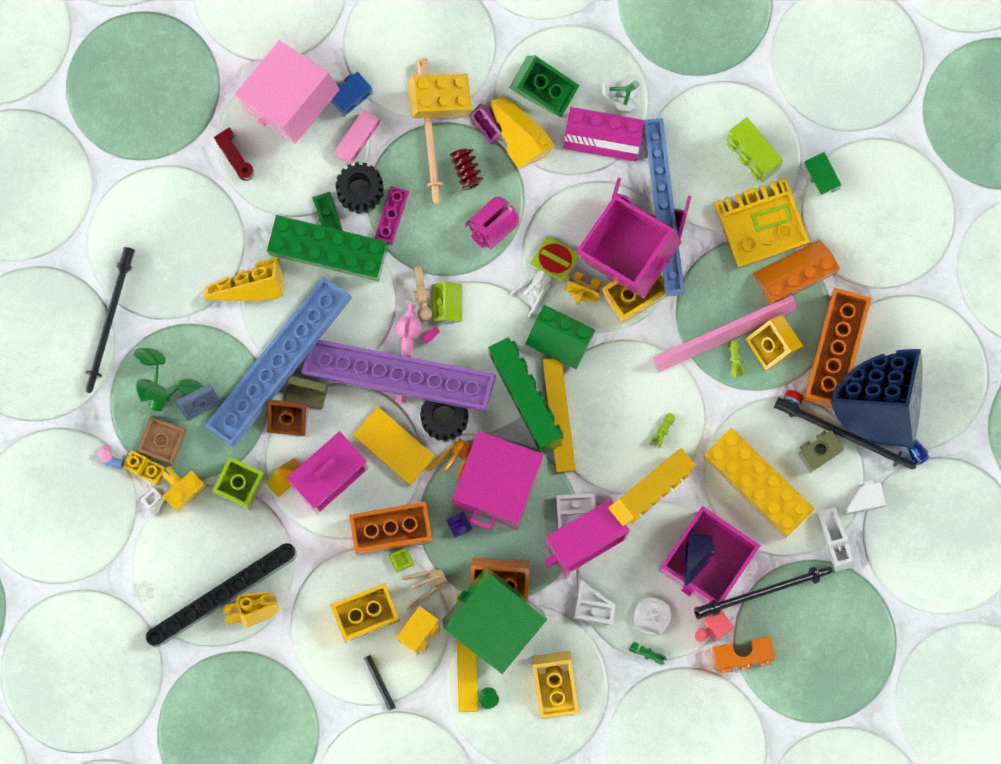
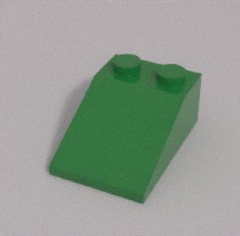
M536 55L526 56L509 88L532 103L558 117H562L580 85Z

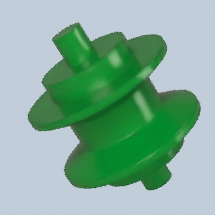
M486 687L479 692L478 700L483 708L492 709L498 704L499 696L494 688Z

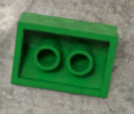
M543 305L525 345L577 369L593 339L595 329Z

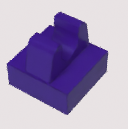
M464 512L446 520L455 538L472 530Z

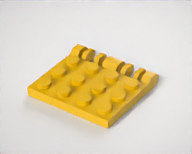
M785 177L777 180L778 187L774 181L770 182V188L774 196L768 197L764 185L759 186L762 200H760L756 188L743 191L745 206L739 193L735 194V201L739 207L736 209L732 208L728 197L723 198L728 212L725 211L721 199L713 202L737 268L810 243ZM784 204L788 205L792 221L756 232L751 214ZM785 208L756 217L759 227L788 219Z

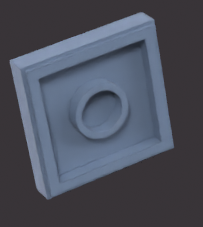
M211 384L176 400L179 409L187 421L221 404Z

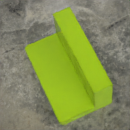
M447 281L432 284V321L443 322L450 320L461 322L462 285Z

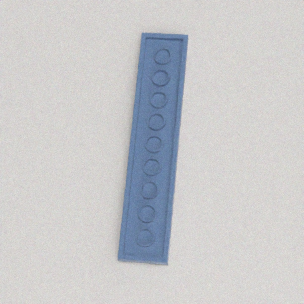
M323 277L218 408L205 427L234 448L266 408L268 399L272 400L289 379V376L293 374L353 297Z

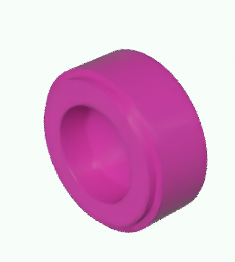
M434 326L421 339L425 344L429 343L440 332Z

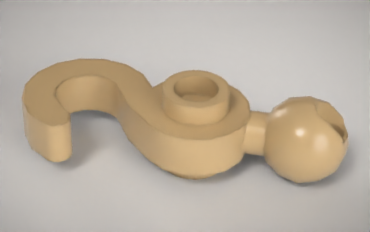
M416 265L413 266L417 290L413 292L415 302H419L420 305L417 315L422 321H428L432 317V310L427 306V300H430L429 288L425 289L422 266Z

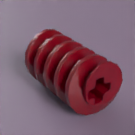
M467 148L450 153V156L454 157L452 163L456 164L454 168L456 171H459L457 173V176L461 178L459 182L461 185H464L462 187L463 191L479 186V182L484 179L483 177H477L481 170H475L474 168L479 164L472 163L476 156H470L469 154L474 150Z

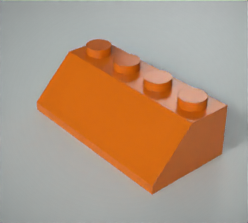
M818 240L754 272L753 276L768 304L771 305L837 274L840 267L832 252L821 240Z

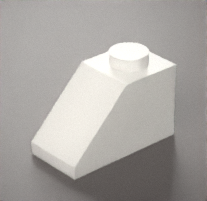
M875 480L864 482V486L859 488L845 510V514L848 515L884 507L886 502L881 482L875 483Z

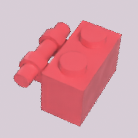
M721 610L719 615L704 617L705 620L702 624L706 629H698L694 636L699 642L712 636L716 642L732 631L734 626Z

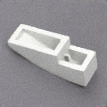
M836 507L817 512L835 572L854 567V559Z

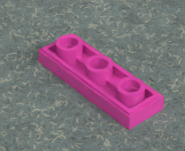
M393 186L390 187L375 239L387 241L389 245L393 246L409 191ZM390 213H394V214H395L394 217H389L388 215H389Z

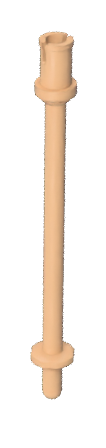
M427 59L415 60L417 75H429ZM424 118L431 180L430 183L426 184V187L432 190L433 203L439 204V188L443 187V183L438 182L431 118Z

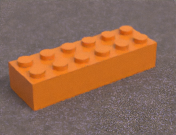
M838 288L833 289L803 401L832 409L831 400L839 383L842 384L846 379V375L853 370L871 297Z

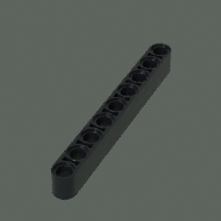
M289 543L280 545L150 629L146 634V641L151 646L160 647L294 561L297 557L295 547ZM291 548L293 550L292 555L288 558L283 557V550ZM271 558L275 559V567L267 568L266 562ZM253 569L260 571V575L256 579L250 578V572ZM236 580L243 581V587L239 590L233 587ZM221 590H225L227 593L224 600H218L217 594ZM203 601L210 602V608L206 611L201 610V603ZM193 612V619L186 622L184 619L185 613ZM171 622H176L177 629L174 632L168 631V625ZM154 633L160 634V640L157 643L151 641V636Z

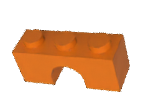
M771 636L750 640L751 652L746 657L738 656L734 652L732 643L713 646L712 653L716 671L721 670L722 674L733 672L732 668L735 667L745 670L752 668V664L759 663L760 667L771 665V661L775 660Z

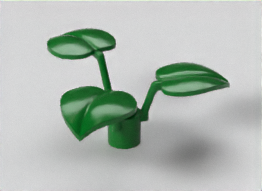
M151 348L135 350L134 357L138 362L149 366L154 365L155 367L154 382L148 379H141L136 384V392L140 402L150 400L148 404L150 409L162 411L165 402L170 401L171 396L177 390L186 396L204 387L198 381L182 379L179 381V385L175 386L168 394L164 387L157 384L159 365H164L166 362L164 355Z

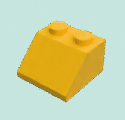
M783 314L770 319L745 338L765 370L775 366L803 347Z

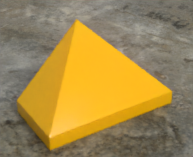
M295 458L278 467L266 482V485L278 498L291 487L287 477L301 466Z

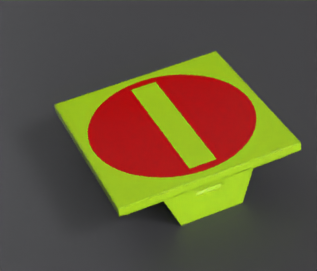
M547 236L530 265L564 282L579 255L572 248Z

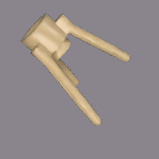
M434 568L429 571L402 577L403 580L422 576L428 577V579L413 584V588L429 582L432 587L435 586L413 603L410 609L418 606L437 590L442 589V584L447 583L441 568L438 570Z

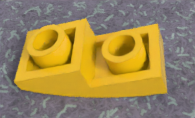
M132 450L122 466L157 486L160 485L163 479L161 475L163 470L167 472L165 467Z

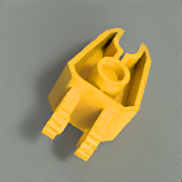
M267 592L239 595L236 598L237 603L229 604L223 608V613L229 615L225 618L226 624L233 625L242 622L245 627L265 621L279 611L276 595Z

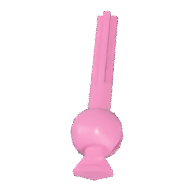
M407 304L408 311H406L405 317H401L397 321L396 333L402 338L400 355L411 357L413 340L420 336L422 324L418 318H415L414 309L416 305ZM396 394L395 403L406 404L407 396Z

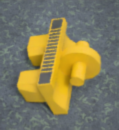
M576 272L573 277H569L565 291L570 292V296L577 298L575 304L579 305L581 300L587 303L589 301L597 303L602 290L600 289V281L592 279L591 283L587 284L583 282L585 276L579 272Z

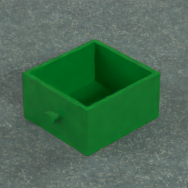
M486 566L467 590L464 589L457 597L458 601L443 618L442 623L448 633L503 674L547 621V618L542 609Z

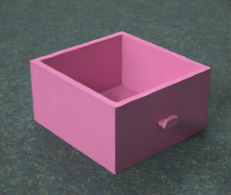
M279 40L234 95L244 109L258 119V123L264 127L266 125L296 144L340 89L329 72Z

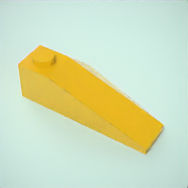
M505 95L490 102L496 121L501 126L502 138L506 140L508 155L518 169L545 158L555 147L545 130Z
M274 257L260 261L251 270L246 272L244 269L238 271L239 274L231 279L225 277L206 286L204 299L266 301L280 298L284 295L285 284L279 258Z

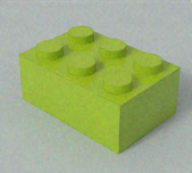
M748 117L729 130L726 140L728 148L740 156L738 157L740 162L750 168L751 175L755 180H760L763 183L780 170L783 159Z

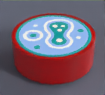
M786 390L783 397L786 401L793 404L797 403L798 405H801L804 399L802 394L794 390Z

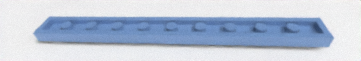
M663 118L647 119L644 121L655 216L657 220L671 227L677 233ZM678 247L662 271L665 297L685 295Z

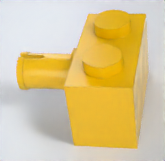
M169 466L166 470L170 473V476L164 470L161 475L172 487L163 497L179 513L207 487L192 470L183 478H180Z

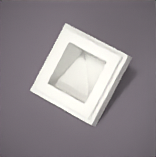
M155 487L140 499L154 516L158 514L165 500Z

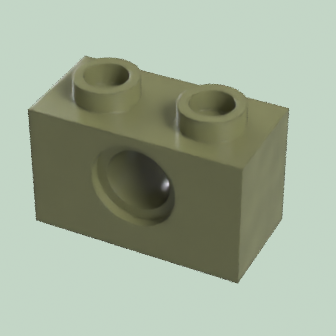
M824 430L816 436V441L813 443L808 441L800 447L801 451H799L798 455L810 473L844 451V447L832 430L828 433ZM818 445L824 447L825 453L822 455L818 454L815 451V447Z

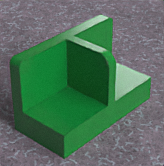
M825 152L804 162L811 176L810 181L815 183L820 195L829 191L833 193L840 189L841 183Z

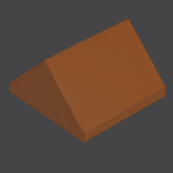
M268 399L267 433L305 436L309 409L307 403Z

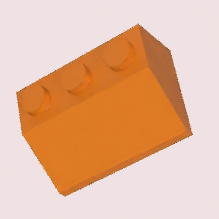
M472 558L470 585L487 566L528 598L530 561Z

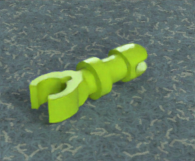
M732 340L728 343V349L731 352L730 362H732L731 375L732 377L737 375L741 377L744 376L745 371L740 363L739 344L736 340Z
M668 413L665 416L662 426L658 427V432L650 439L651 445H653L654 440L659 439L658 449L662 446L664 436L668 434L670 425L675 421V416L672 413Z

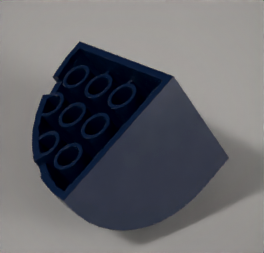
M921 349L896 350V353L886 356L880 354L864 361L846 375V379L842 384L839 383L831 400L832 409L838 420L848 430L868 441L887 446L914 448L922 395Z

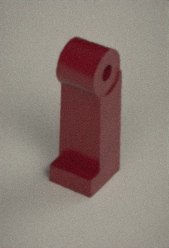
M229 127L214 136V140L238 177L243 181H249L254 176V169L250 163L245 162L231 139L235 136Z

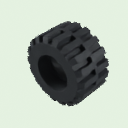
M355 162L354 166L351 164L347 165L348 168L346 170L343 168L341 175L338 174L335 184L340 203H342L345 209L348 208L350 212L356 211L358 214H361V211L367 213L369 212L368 209L374 210L376 208L375 205L381 203V198L384 195V186L380 173L372 165L369 167L364 162L362 165H359V162ZM363 179L371 184L370 191L360 197L352 195L349 192L351 183L355 180Z
M425 400L424 405L421 407L420 419L424 431L431 438L434 437L437 441L443 440L448 442L450 439L455 440L457 436L460 437L462 432L466 430L469 414L467 408ZM448 406L454 409L456 419L451 425L439 426L434 422L433 414L439 407Z

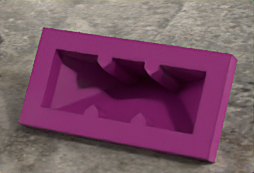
M482 103L479 104L469 117L492 145L501 136L502 129L496 121L492 108Z

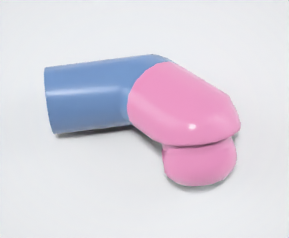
M103 445L99 449V456L103 463L107 466L122 469L124 460L114 458L111 454V447Z

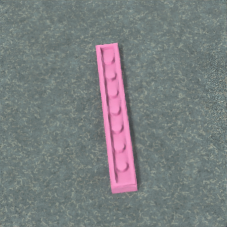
M792 295L653 357L658 373L759 328L770 319L782 314L785 316L796 311L795 299Z

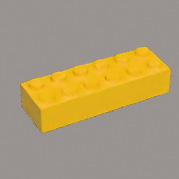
M732 427L703 456L785 539L815 510Z

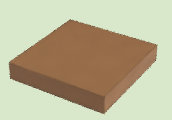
M150 416L136 452L173 465L187 429Z

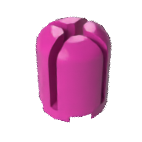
M499 196L493 197L465 222V228L469 226L473 233L471 238L480 247L487 246L489 251L519 224L517 210L513 205L508 208L507 205L510 202Z

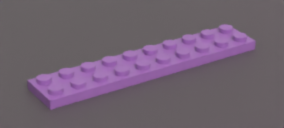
M319 340L308 353L301 372L306 377L487 412L496 375L493 373Z

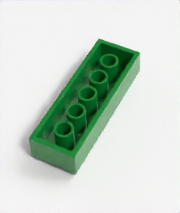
M276 215L267 253L270 256L379 282L388 243L387 241Z
M507 337L489 346V356L539 452L546 454L562 446L563 432L559 425L555 426V417L551 409H546V400L542 392H537L535 378L532 374L528 375L527 363L523 357H519V348L516 342H511L510 338Z

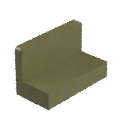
M289 376L286 401L307 403L309 407L323 409L328 390L327 384Z

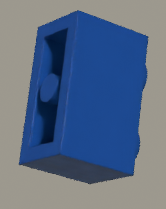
M358 71L355 74L351 73L348 75L343 84L337 85L340 90L331 100L344 117L373 94L372 87Z

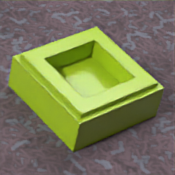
M407 547L389 554L397 573L414 566Z

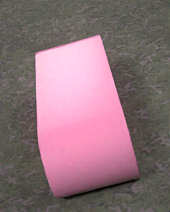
M364 109L344 136L334 154L352 164L379 126L381 120Z

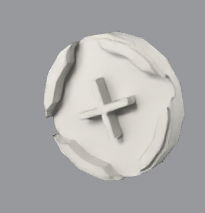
M648 597L640 601L635 607L633 620L640 632L645 635L656 636L668 629L671 624L672 613L669 605L664 600L657 597Z

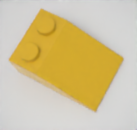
M571 651L532 656V667L541 719L579 714Z

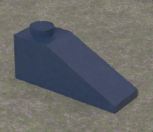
M689 533L685 553L684 585H689L708 564L710 556H714L715 545L712 544V536Z

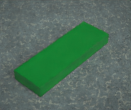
M327 192L312 197L321 226L343 231L331 193Z

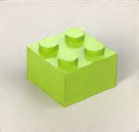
M228 457L212 492L221 498L250 510L266 475L264 472L232 457Z

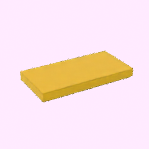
M379 407L373 411L353 434L360 443L409 486L436 458Z

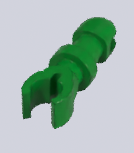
M633 642L629 651L643 655L645 659L654 660L655 663L660 665L665 664L660 659L667 660L664 655L653 652L651 648L646 649L636 642Z

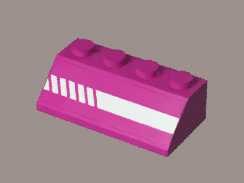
M570 107L563 149L637 162L645 120Z

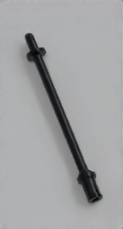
M123 247L120 262L117 263L116 267H118L119 273L91 370H86L85 373L89 375L86 386L87 393L93 392L96 379L102 377V374L98 372L126 273L132 270L131 263L135 250L129 247Z
M778 397L773 407L789 414L791 418L798 416L823 429L832 430L834 434L894 461V467L899 463L912 470L916 468L915 462L901 456L902 451L895 454L801 410L797 403L793 404Z
M813 566L809 568V573L721 602L711 600L709 604L694 608L695 617L699 620L710 615L716 616L719 615L722 609L810 580L816 584L820 582V577L831 574L832 569L825 567L817 570Z

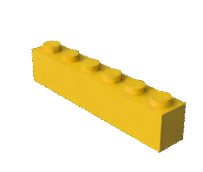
M680 448L608 507L622 526L628 522L631 524L635 523L641 518L639 513L644 515L651 509L650 504L654 506L661 501L660 496L664 498L672 491L670 487L674 489L681 484L682 481L680 479L684 481L692 474L690 470L696 465L685 451Z

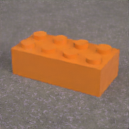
M426 502L349 514L356 555L433 542Z

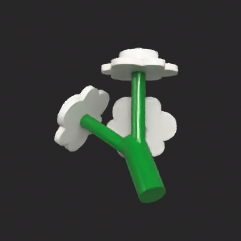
M627 76L625 81L620 83L621 87H616L612 78H607L606 82L603 83V95L608 100H611L612 97L616 96V91H621L625 98L619 97L614 104L617 106V109L622 112L635 110L636 105L633 104L629 97L633 98L635 94L641 92L639 80H634L633 77Z

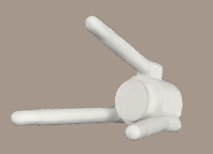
M539 270L510 291L509 295H513L531 281L532 284L524 291V295H527L534 287L538 289L543 288L528 315L531 318L546 290L550 287L549 282L552 278L549 274Z

